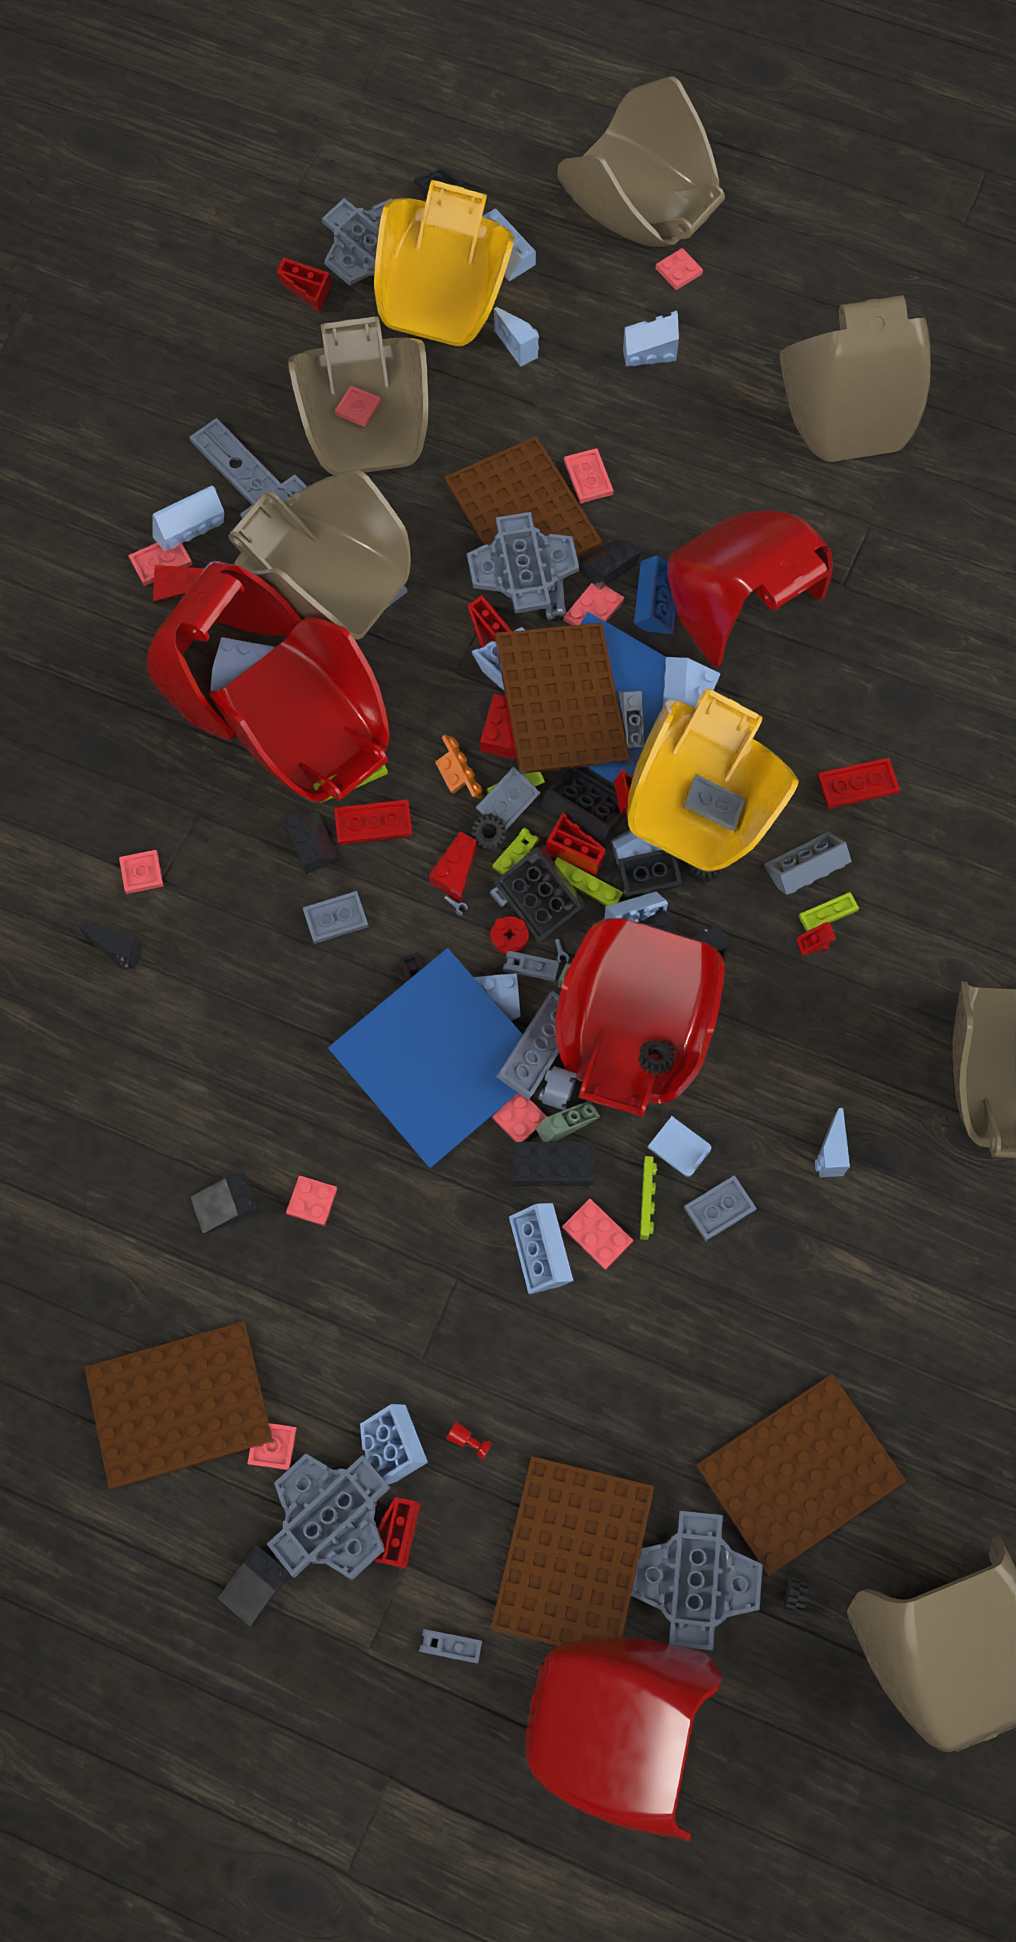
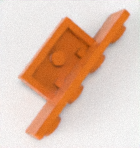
M447 735L442 736L449 752L435 763L450 792L455 793L467 785L471 795L481 800L484 798L482 788L475 781L474 772L468 767L465 755L460 752L457 740Z

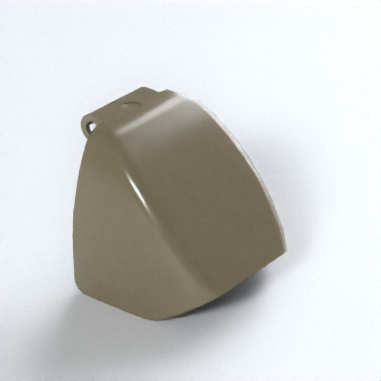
M672 76L630 90L619 104L608 129L582 157L564 159L559 163L557 178L565 191L588 215L622 237L650 247L669 246L677 243L680 239L690 238L725 199L724 192L719 187L716 164L703 125L681 82Z
M903 295L840 305V330L797 342L780 351L782 376L795 426L810 450L827 462L900 451L914 435L922 419L928 398L931 353L926 319H908L906 301Z
M378 316L321 324L324 348L304 351L288 359L292 386L303 427L321 466L332 475H337L354 470H360L365 473L412 465L422 452L428 425V381L424 343L422 340L414 338L382 339ZM350 386L381 397V404L366 427L335 415V409Z
M360 470L327 477L300 490L285 502L272 491L266 490L228 535L230 541L241 552L235 561V565L249 570L273 587L290 604L301 620L310 616L346 628L354 639H361L403 588L410 572L411 556L407 531L375 484Z
M961 981L952 1041L954 1086L960 1117L970 1138L979 1146L989 1147L992 1157L1016 1158V990L977 988L968 985V982Z
M999 1534L992 1537L989 1551L992 1566L908 1600L890 1598L878 1591L865 1589L856 1594L847 1610L850 1623L864 1654L885 1693L906 1721L927 1743L938 1750L948 1753L952 1751L959 1752L982 1741L997 1737V1735L1016 1727V1566Z

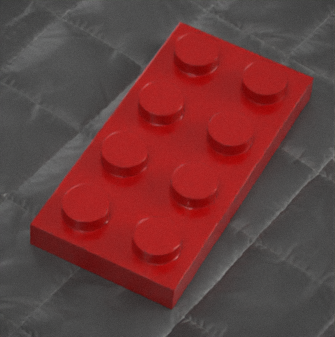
M889 758L820 772L817 775L827 809L899 794L900 791Z
M408 799L334 808L338 845L412 836Z

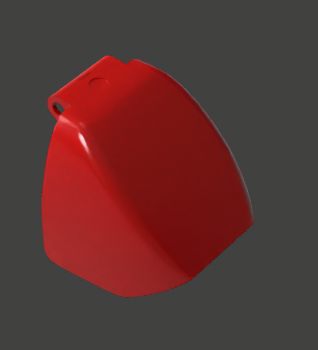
M774 510L752 511L725 519L673 552L668 562V581L675 609L681 622L713 667H718L722 664L729 634L742 609L743 602L753 590L774 611L805 590L815 599L821 600L827 593L832 575L833 561L829 547L807 521L786 512Z
M213 561L207 565L156 632L149 646L147 669L150 680L167 701L191 724L220 738L232 740L234 737L233 731L214 711L201 693L183 657L184 652L194 639L207 641L210 637L207 631L213 623L226 624L258 634L288 636L301 619L290 604L273 587L254 573L238 565Z
M305 617L294 627L282 643L221 690L209 692L210 697L229 727L252 756L282 785L309 800L325 801L332 796L340 801L388 762L384 752L388 746L389 728L379 685L352 634L346 628L315 617ZM318 783L320 785L319 789L315 791L313 784Z
M607 918L595 923L590 928L564 978L555 1023L557 1045L563 1065L566 1070L577 1073L575 1079L583 1081L579 1098L644 1117L648 1102L656 1104L670 1102L691 1084L704 1063L719 1012L725 965L718 950L705 942L623 918ZM654 1038H657V1041L664 1039V1043L668 1041L670 1042L669 1046L672 1045L674 1047V1065L667 1074L664 1072L661 1076L659 1073L653 1076V1072L648 1074L647 1069L643 1071L642 1066L639 1065L640 1048L649 1039L652 1042ZM660 1054L649 1055L654 1060L664 1059Z
M627 1637L593 1638L561 1644L551 1650L546 1655L545 1661L540 1663L524 1739L526 1742L525 1756L528 1766L535 1778L546 1790L586 1814L631 1830L691 1841V1833L675 1821L676 1806L695 1713L701 1704L720 1687L721 1673L711 1658L704 1652L652 1640Z

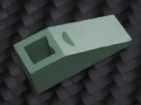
M587 1101L546 1117L535 1129L543 1142H555L593 1122L600 1116L592 1102Z

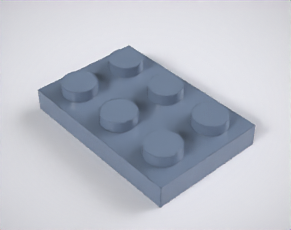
M512 767L475 809L482 815H489V813L498 815L500 819H503L507 829L540 792Z
M696 774L692 780L683 807L733 831L736 828L746 799Z
M357 891L303 907L314 944L369 927Z
M735 1175L684 1206L685 1211L705 1241L757 1209Z

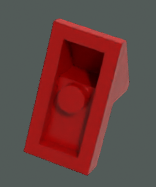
M824 922L796 938L802 955L829 949L828 944L836 940L830 922Z

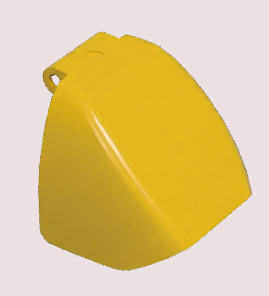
M431 180L426 202L400 198L389 200L385 203L378 234L374 289L378 314L387 327L453 346H464L475 339L492 310L505 275L514 242V235L509 229L498 222L482 217L486 194Z
M706 687L694 707L678 700H668L663 706L634 771L628 797V825L631 832L638 838L701 870H719L739 860L758 844L787 805L799 781L793 771L777 755L758 741L752 739L761 724L762 716ZM696 774L746 799L736 828L733 831L683 807L692 780Z

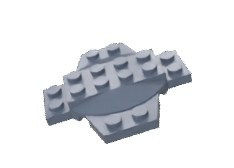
M344 198L322 218V223L334 232V243L325 259V265L349 285L375 275L380 220L383 207L387 201L373 206V209L370 211H363V208L354 207Z
M531 512L496 517L498 534L494 537L493 543L489 546L486 544L467 553L473 588L502 592L513 601L515 613L551 608L548 591L553 587L554 583L579 571L572 536L555 534L544 536L540 533L539 529L534 527Z
M305 1454L274 1482L282 1507L285 1509L286 1517L285 1521H283V1529L267 1545L292 1577L295 1578L310 1563L327 1564L353 1580L385 1550L374 1522L375 1506L377 1505L376 1501L390 1489V1486L363 1455L347 1470H332Z
M680 1511L677 1534L671 1537L666 1544L641 1549L631 1596L662 1610L665 1617L671 1622L669 1644L713 1650L715 1628L727 1617L760 1610L763 1565L732 1551L729 1545L721 1538L723 1515Z

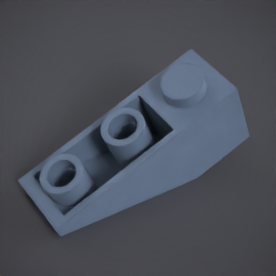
M636 689L618 691L619 710L627 748L644 747L642 691Z

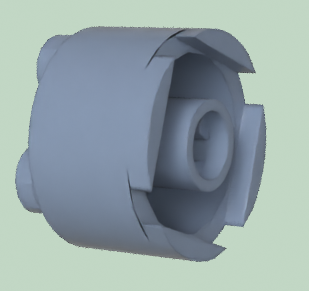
M556 1066L550 1068V1070L548 1069L545 1076L547 1085L542 1088L539 1100H542L543 1104L566 1110L567 1106L564 1104H566L567 1100H570L576 1081L572 1077L575 1078L577 1073Z

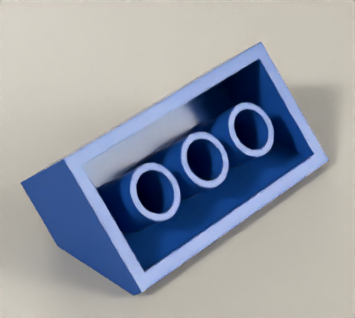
M655 555L641 561L634 624L647 632L672 634L674 633L676 609L668 581V562Z

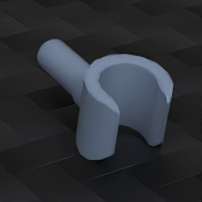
M448 895L445 896V899L456 908L457 915H463L459 911V907H463L467 911L468 907L465 903H457Z
M556 939L555 942L559 954L557 961L561 964L559 958L564 956L566 962H568V954L562 950L560 939Z

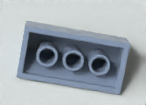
M826 832L764 864V867L777 888L787 895L796 892L797 889L812 884L813 881L821 877L828 876L830 872L841 869L852 861L846 842Z

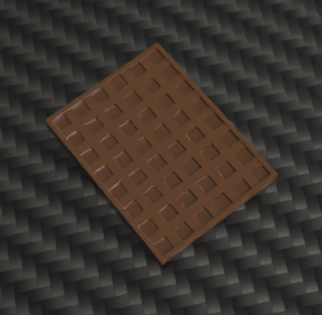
M537 436L444 477L446 485L483 546L486 544L488 546L491 545L494 537L498 534L496 517L531 512L534 527L539 529L540 533L544 536H549L550 534L572 536L577 557L602 546L600 537Z
M602 623L495 633L494 637L520 774L628 762V750Z
M245 1321L85 1367L108 1488L110 1490L273 1442Z
M833 1374L696 1465L757 1561L763 1565V1570L767 1576L773 1574L906 1482Z
M531 1456L491 1629L556 1646L585 1639L623 1637L655 1487Z

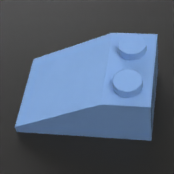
M498 307L494 308V331L520 367L538 358L539 334L537 330L533 329L529 323Z
M839 1108L833 1117L818 1158L815 1159V1169L819 1171L820 1177L844 1176L850 1167L843 1108Z

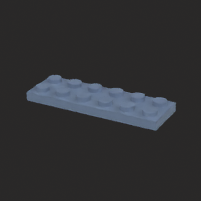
M553 991L549 993L496 1076L527 1100L531 1098L559 1053L555 1023L560 996Z

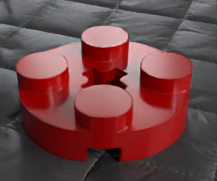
M503 917L495 921L491 929V942L499 952L507 954L508 951L518 953L528 943L529 932L522 919ZM508 932H512V934H515V936H512L510 940L507 938V936H504Z

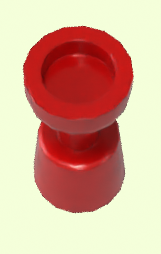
M456 1421L446 1440L462 1447L467 1444L478 1450L477 1456L484 1459L492 1442L484 1440L483 1443L477 1441L470 1436L471 1432Z

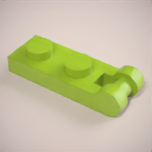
M523 828L517 838L496 860L493 868L503 875L527 856L538 844L540 838L530 834L527 828ZM525 839L529 841L527 845L522 843Z

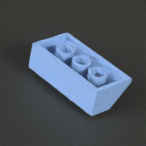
M496 208L482 216L483 218L500 223L514 235L513 247L504 275L508 281L536 265V251Z
M210 486L153 514V538L164 551L174 549L178 545L188 542L192 538L224 523V510L215 488Z
M553 1203L535 1204L509 1216L528 1293L533 1294L572 1282L573 1278Z

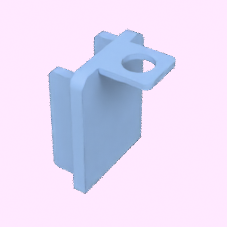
M672 1116L648 1146L651 1151L686 1177H690L711 1150L709 1143Z

